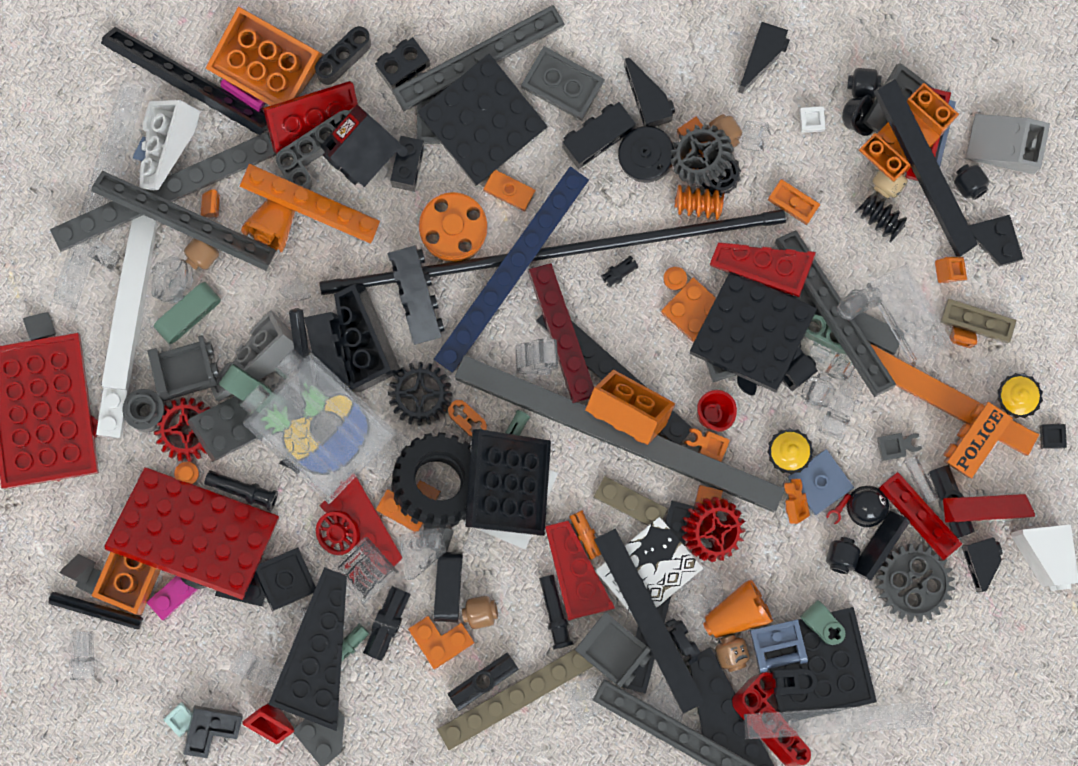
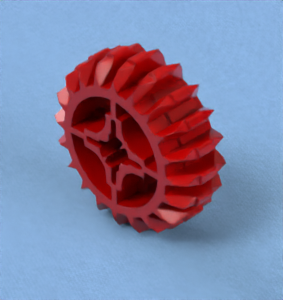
M184 397L180 399V405L175 400H172L173 408L170 409V407L165 405L164 409L167 413L162 415V422L157 423V427L161 429L154 431L155 436H162L156 441V444H165L161 451L166 453L170 450L168 457L171 459L176 454L177 460L180 462L183 461L185 455L188 462H192V454L197 459H201L200 451L202 450L204 453L206 451L200 442L192 447L195 437L193 430L191 429L188 435L181 432L182 427L185 428L184 425L187 424L189 426L188 420L191 417L188 411L200 414L210 409V407L208 406L203 409L204 402L199 401L196 405L194 398H190L188 405ZM181 413L178 424L169 428L172 419ZM169 436H181L185 449L175 447L170 441Z
M712 497L711 500L703 498V504L695 502V510L688 509L691 515L690 517L683 518L688 523L686 526L681 527L683 531L687 532L682 538L688 541L685 546L692 550L691 553L694 556H699V559L703 561L707 559L710 562H715L716 559L724 561L725 555L728 557L732 556V549L739 550L736 544L738 541H744L740 537V533H744L746 530L740 527L745 521L739 518L742 513L740 510L735 509V504L728 503V500L724 498L719 500L718 497ZM721 511L727 520H719L715 512ZM700 538L708 539L712 547H705Z

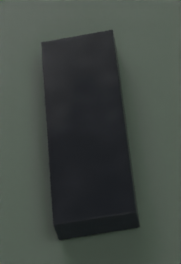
M890 511L859 556L857 567L853 572L871 581L910 521L906 517Z

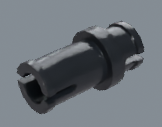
M628 256L615 267H609L608 272L602 274L601 278L604 283L607 282L606 285L610 288L615 283H621L623 281L622 278L638 269V264L635 260L632 262V256Z

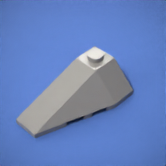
M272 310L249 332L252 334V337L245 346L241 344L236 350L238 351L237 357L233 363L229 362L219 373L220 376L216 378L217 383L221 381L232 364L260 380L282 368L295 358L292 332ZM219 384L218 386L211 387L213 395L218 402L232 395Z

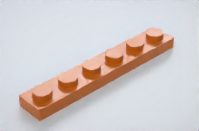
M252 164L248 165L239 186L370 244L380 223L375 218Z

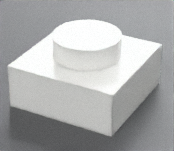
M824 106L800 108L801 133L825 131Z

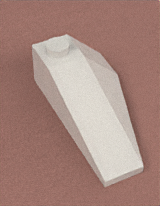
M181 100L149 101L143 121L146 141L142 142V150L146 151V158L141 162L140 188L144 190H159L193 136L198 124L199 110Z

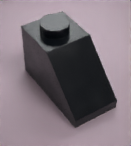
M994 537L962 547L977 593L987 591L1002 561L1000 556L1003 554L1000 543L995 541Z

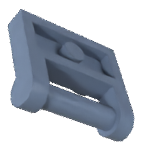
M798 619L750 630L760 673L799 662L803 664L808 662ZM796 645V653L765 660L764 652Z

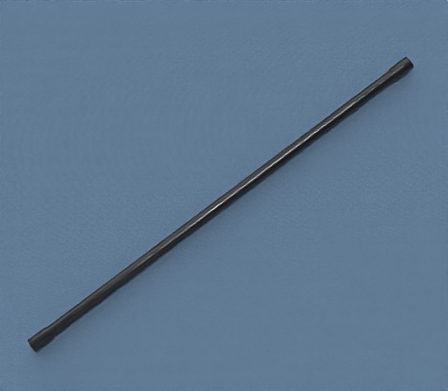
M784 209L745 217L545 247L539 250L532 261L750 227L786 223ZM507 254L423 266L424 273L429 272L430 277L499 267ZM393 271L346 279L339 278L319 281L321 295L338 293L353 284L372 287L396 283Z

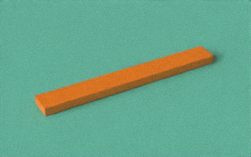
M870 344L897 387L958 420L970 424L973 419L970 415L980 402ZM1012 420L998 441L1028 456L1039 434Z

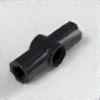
M949 464L928 472L939 499V507L943 512V498H947L949 495L954 498L964 497L959 492ZM971 521L948 523L951 531L957 538L975 532Z
M394 586L391 587L382 609L378 611L373 622V630L363 651L364 654L380 661L383 660L391 639L395 637L402 622L401 616L411 596L410 593Z
M507 652L447 694L458 711H460L517 672L519 668ZM481 674H485L490 678V685L485 689L479 688L476 683L477 677Z

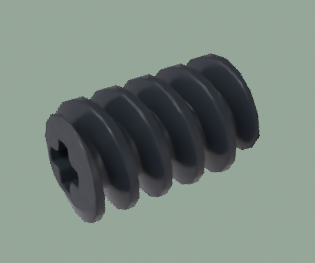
M875 192L861 204L855 213L863 210L860 218L864 219L870 216L868 224L871 225L877 222L875 230L879 231L884 228L882 236L886 237L891 234L889 241L891 243L906 226L907 217L898 219L900 211L891 213L893 205L890 204L884 207L886 199L883 198L877 201L879 193Z

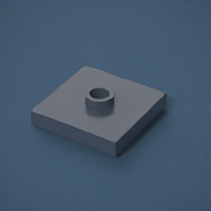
M827 449L814 457L809 462L808 468L803 469L801 473L795 472L787 476L790 482L791 479H801V492L806 493L808 507L815 516L854 489V486Z

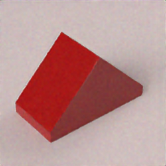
M268 703L242 721L244 726L276 745L294 732V727L282 710Z

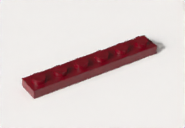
M552 263L531 268L528 274L572 403L590 399L594 386Z

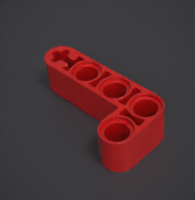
M764 672L752 676L732 699L735 711L785 766L806 765L811 759L809 747L767 701L774 693V688H776L772 673ZM760 680L764 683V689L760 686ZM745 696L749 699V706L745 703ZM761 715L765 717V724L761 720ZM778 733H780V735H781V737H782V741H781V742L778 740V737H777V734H778Z

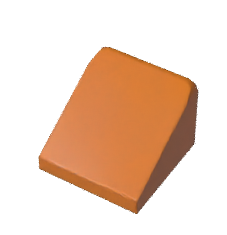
M216 189L202 194L201 216L218 218L220 195Z
M945 257L935 261L938 283L967 280L964 257Z
M952 327L949 342L972 348L977 344V335L970 331Z

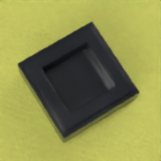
M1066 424L1040 425L1041 449L1067 448Z

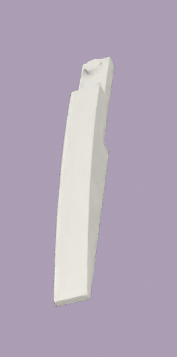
M144 215L132 220L102 380L103 394L96 433L98 436L122 439L125 419L122 408L126 397L129 395L135 350L139 344L157 221Z

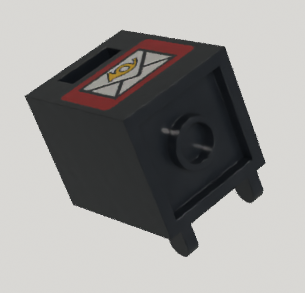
M358 104L320 145L325 152L322 156L335 169H340L345 177L354 185L359 182L363 187L372 180L396 152L400 156H406L408 153L407 149Z

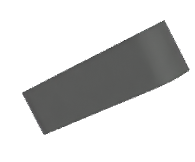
M343 110L277 153L276 163L286 180L295 183L296 178L304 176L306 177V182L299 186L308 190L311 189L312 180L305 166L325 153L320 147L324 142L321 139L322 134L325 132L332 133L335 129L334 126L337 127L350 111ZM305 145L313 146L310 153H303L301 150ZM285 158H293V163L290 166L282 165V161Z

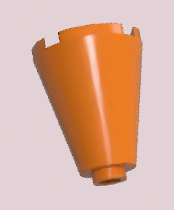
M267 199L245 221L241 231L243 235L248 236L249 234L254 240L275 250L279 249L281 253L286 246L295 211Z
M752 580L745 581L705 616L706 622L703 625L709 636L713 634L718 638L773 622L770 610L762 600V595Z

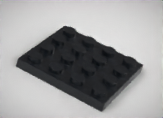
M490 54L486 55L417 112L418 116L475 186L548 127Z
M729 272L689 354L777 393L817 312V308L759 282Z
M473 429L465 527L545 536L551 450L550 440Z
M854 607L831 612L833 617L844 627L846 633L845 639L836 645L824 642L802 619H798L808 662L803 664L797 662L769 669V673L775 670L808 669L816 675L817 686L811 693L775 696L779 715L787 723L877 702ZM837 628L833 630L828 629L830 632L829 639L839 638L837 636ZM796 645L765 652V657L770 659L796 653ZM785 678L786 687H791L790 678Z

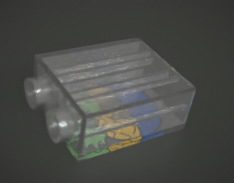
M292 349L274 368V371L282 379L269 392L259 384L239 405L248 413L243 419V425L330 504L395 436L396 431L311 350L302 357L295 349Z

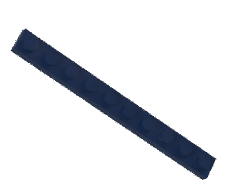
M571 166L568 168L434 358L436 362L452 373L455 371L463 356L470 350L588 183V178Z

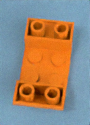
M925 83L907 100L929 147L941 137L959 115ZM889 122L877 134L874 133L859 149V152L893 182L911 168V164L908 162Z

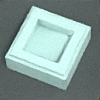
M181 702L163 720L181 737L188 731L192 712Z

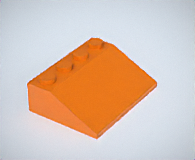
M238 6L205 69L271 106L299 97L314 76L316 63L324 54Z

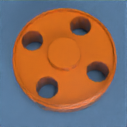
M456 192L444 193L432 199L424 208L419 221L420 237L424 247L441 260L449 262L468 260L481 249L487 236L486 215L482 207L471 197ZM439 203H445L448 206L444 212H438L435 207ZM471 211H477L480 217L477 220H470L467 215ZM431 234H436L440 238L437 243L430 244L427 242V237ZM468 242L472 245V248L468 252H462L459 249L461 243Z

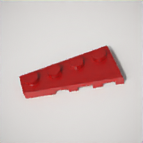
M348 81L263 108L274 152L277 154L280 150L343 110L349 111L354 108L358 102L353 82Z
M718 242L710 266L800 297L816 252H798L791 249L778 250L771 249V247L758 248L749 247V245Z
M355 473L347 478L319 505L325 513L334 510L348 513L357 523L360 534L357 546L360 547L365 541H370L376 556L383 565L387 564L394 568L403 559ZM338 516V523H340L342 517ZM347 520L344 523L345 527L349 525V522ZM352 528L348 529L347 532L353 533ZM372 547V552L368 555V557L371 556L370 558H372L371 560H373L374 563L375 561L379 563V561L374 556ZM378 563L376 564L382 570V572H386L384 573L385 575L389 573L387 571L390 568L386 566L381 567V565H378Z
M569 521L545 526L568 620L615 609Z

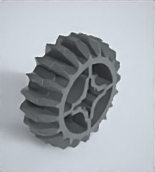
M704 123L701 129L698 125H695L693 131L686 128L687 134L685 136L679 134L681 141L673 142V146L676 149L671 150V155L674 157L671 159V164L674 166V172L679 175L682 181H686L691 186L695 183L701 187L703 182L710 186V181L713 179L715 182H719V175L726 177L724 170L731 169L729 161L734 160L732 154L734 147L729 136H726L723 130H718L714 125L709 128ZM699 150H701L704 154L703 156L706 159L705 161L702 159Z

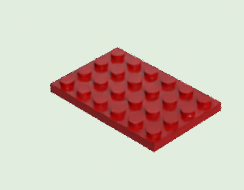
M73 333L0 346L1 488L5 490L98 474L99 469L81 335Z
M144 467L105 544V550L243 600L277 526L279 516Z

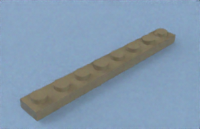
M574 649L437 730L448 750H451L592 668L593 665Z

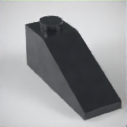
M761 22L738 91L739 93L743 94L779 58L781 51L786 52L790 39L786 38L788 30Z
M629 57L625 58L624 68L643 126L656 127L671 122L675 113L672 100L668 101L666 94Z

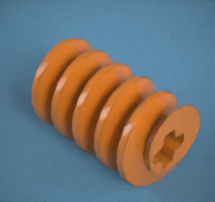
M678 185L674 209L677 208L678 215H681L683 210L686 209L688 216H691L693 210H696L697 217H700L702 212L705 211L707 219L714 213L716 220H718L722 213L724 192L720 197L719 191L714 190L712 196H710L709 189H705L701 195L700 188L698 187L692 193L690 186H687L684 192H682L681 185Z

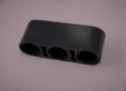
M357 26L351 29L316 63L315 71L321 83L330 85L336 82L370 49L371 39L366 28ZM358 36L366 38L361 44L354 42ZM341 52L349 53L346 59L342 60L337 57ZM324 68L333 69L329 75L321 74Z
M438 552L434 621L458 623L463 553Z

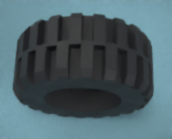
M440 432L435 437L432 436V433L424 434L423 439L417 437L411 441L410 446L406 445L403 448L401 455L395 462L391 483L394 501L396 505L401 506L400 511L403 515L411 516L413 523L422 522L425 528L430 529L432 525L437 526L438 529H445L446 525L449 524L451 527L458 525L460 520L466 519L471 445L466 441L463 444L458 442V436L452 435L451 438L445 437L446 433ZM429 462H442L451 466L457 472L461 481L459 491L454 497L447 500L428 498L416 485L415 478L418 469Z

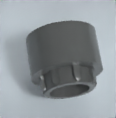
M138 389L126 397L122 412L126 422L133 428L141 432H153L160 428L157 427V423L162 422V415L167 413L164 409V406L167 404L154 391ZM144 405H150V413L142 417L140 409Z

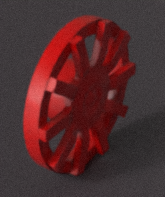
M334 510L324 514L318 520L316 537L325 551L333 555H344L356 547L360 534L356 521L348 513ZM332 515H333L334 524H333L332 521L328 518V516H332ZM338 516L342 517L340 523H338ZM324 520L329 524V527L322 526ZM347 520L349 522V525L345 527L344 523ZM352 528L353 533L347 532V530ZM321 530L327 531L326 537H322ZM347 536L353 537V542H351V541H350L348 538H346V537H347ZM329 539L332 542L331 546H328L325 541ZM343 541H345L350 546L346 550L344 548ZM337 543H339L340 550L334 549Z

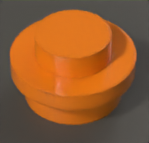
M680 267L669 268L663 277L664 284L671 290L682 289L687 282L686 272Z
M182 462L176 467L174 476L176 480L194 484L199 477V471L193 463Z

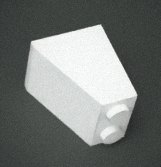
M1071 524L1011 532L1013 541L1042 587L1050 586V591L1072 589L1071 584L1078 583Z

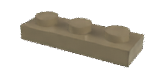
M948 299L940 322L1008 344L1011 342L1017 320Z
M606 476L602 479L593 497L647 526L659 517L663 520L668 508Z

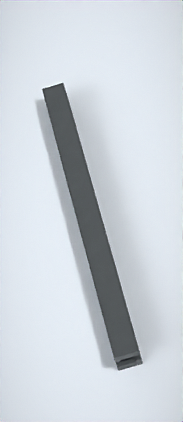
M463 356L455 375V380L715 489L722 490L727 494L773 513L777 510L785 488L660 436H656L648 445L638 442L634 437L623 431L616 430L609 423L599 420L591 413L585 411L587 406L578 402L572 403V400L468 356Z

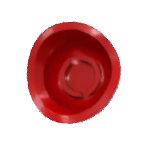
M712 390L699 399L697 418L702 426L721 432L729 429L735 422L737 406L733 397L727 392Z

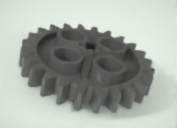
M909 544L907 551L903 546L898 547L899 554L891 551L892 559L886 558L884 561L886 567L881 566L879 568L883 575L875 577L882 581V584L875 586V588L883 590V593L878 596V598H886L883 607L891 605L890 614L898 611V619H903L907 615L908 622H912L914 616H916L918 622H922L923 615L927 620H931V612L935 615H940L938 607L947 608L948 606L944 600H952V597L947 593L948 591L955 590L954 587L949 586V582L955 580V578L948 577L947 573L952 571V568H944L948 560L939 561L937 553L931 554L932 547H928L923 551L922 544H919L916 550H914L912 544ZM914 560H919L922 563V571L920 573L915 572L912 568ZM928 570H932V574L917 583L918 587L910 588L901 597L898 596L901 590L913 583L912 579L920 578ZM895 574H900L903 577L904 582L901 587H897L893 583ZM929 579L934 580L937 584L935 592H930L927 588ZM911 593L915 594L918 598V603L914 607L908 603V596Z

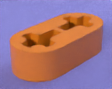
M455 400L448 407L449 417L470 437H472V426L468 423L470 419L476 424L481 422L480 428L487 430L485 420L463 400ZM457 406L459 408L464 406L463 412L467 418L464 419L461 415L455 417L453 415L455 413L453 407Z

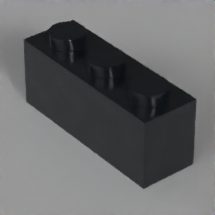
M620 102L615 105L612 103L607 105L601 111L602 114L600 116L589 118L582 124L583 128L577 132L573 130L563 138L562 148L578 170L635 129L636 123Z

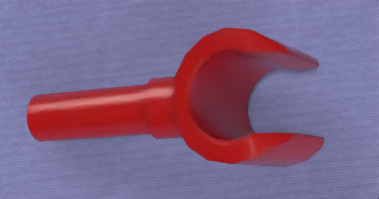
M847 493L835 509L827 512L826 518L828 519L829 515L833 512L837 513L838 518L834 524L839 523L841 520L840 513L851 498V495Z

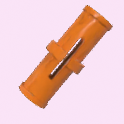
M583 510L569 516L579 535L577 538L579 541H582L589 559L591 560L596 555H601L594 541L596 539L594 535L596 532L594 529H591Z

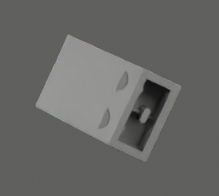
M975 114L965 159L1034 175L1042 166L1050 123L1022 117Z

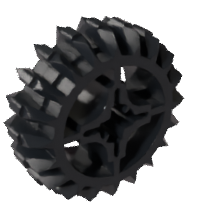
M422 362L418 363V369H415L413 363H410L411 371L407 372L402 367L400 370L403 376L394 375V378L399 382H390V387L396 390L388 392V396L395 397V399L389 401L390 406L398 405L393 410L394 414L403 412L400 415V420L403 421L409 416V425L413 424L414 419H417L418 426H422V419H426L427 424L431 425L430 417L434 416L435 420L439 421L440 417L437 412L440 411L445 415L447 411L442 406L451 405V402L445 399V397L453 396L452 392L445 391L451 387V383L443 384L442 382L447 379V375L443 374L438 377L441 371L439 367L434 372H431V363H428L426 370L423 369ZM417 376L416 384L413 388L402 390L404 384L409 379ZM424 376L433 379L438 384L440 391H434V389L425 387ZM420 383L423 392H427L426 395L422 396L421 405L417 396H413L414 393H418ZM401 398L414 400L416 402V412L407 409L403 405ZM439 398L437 404L431 410L424 412V406L428 400Z

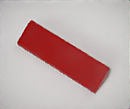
M1026 494L943 498L945 523L1035 517V512Z

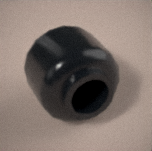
M856 68L853 75L848 76L847 89L852 90L854 98L864 97L868 94L873 99L875 98L873 91L881 86L882 75H878L876 69Z
M966 164L957 170L958 176L955 178L954 184L964 198L976 200L989 190L990 180L978 165L969 166Z
M841 537L840 540H834L830 543L826 557L830 570L840 574H848L849 571L856 569L861 551L858 546L854 545L855 541L853 539Z

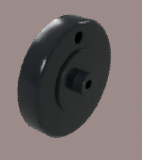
M653 126L638 127L630 131L622 139L618 150L619 163L623 171L631 179L642 183L654 182L663 178L673 166L671 159L674 158L671 155V150H674V146L670 137L661 129Z

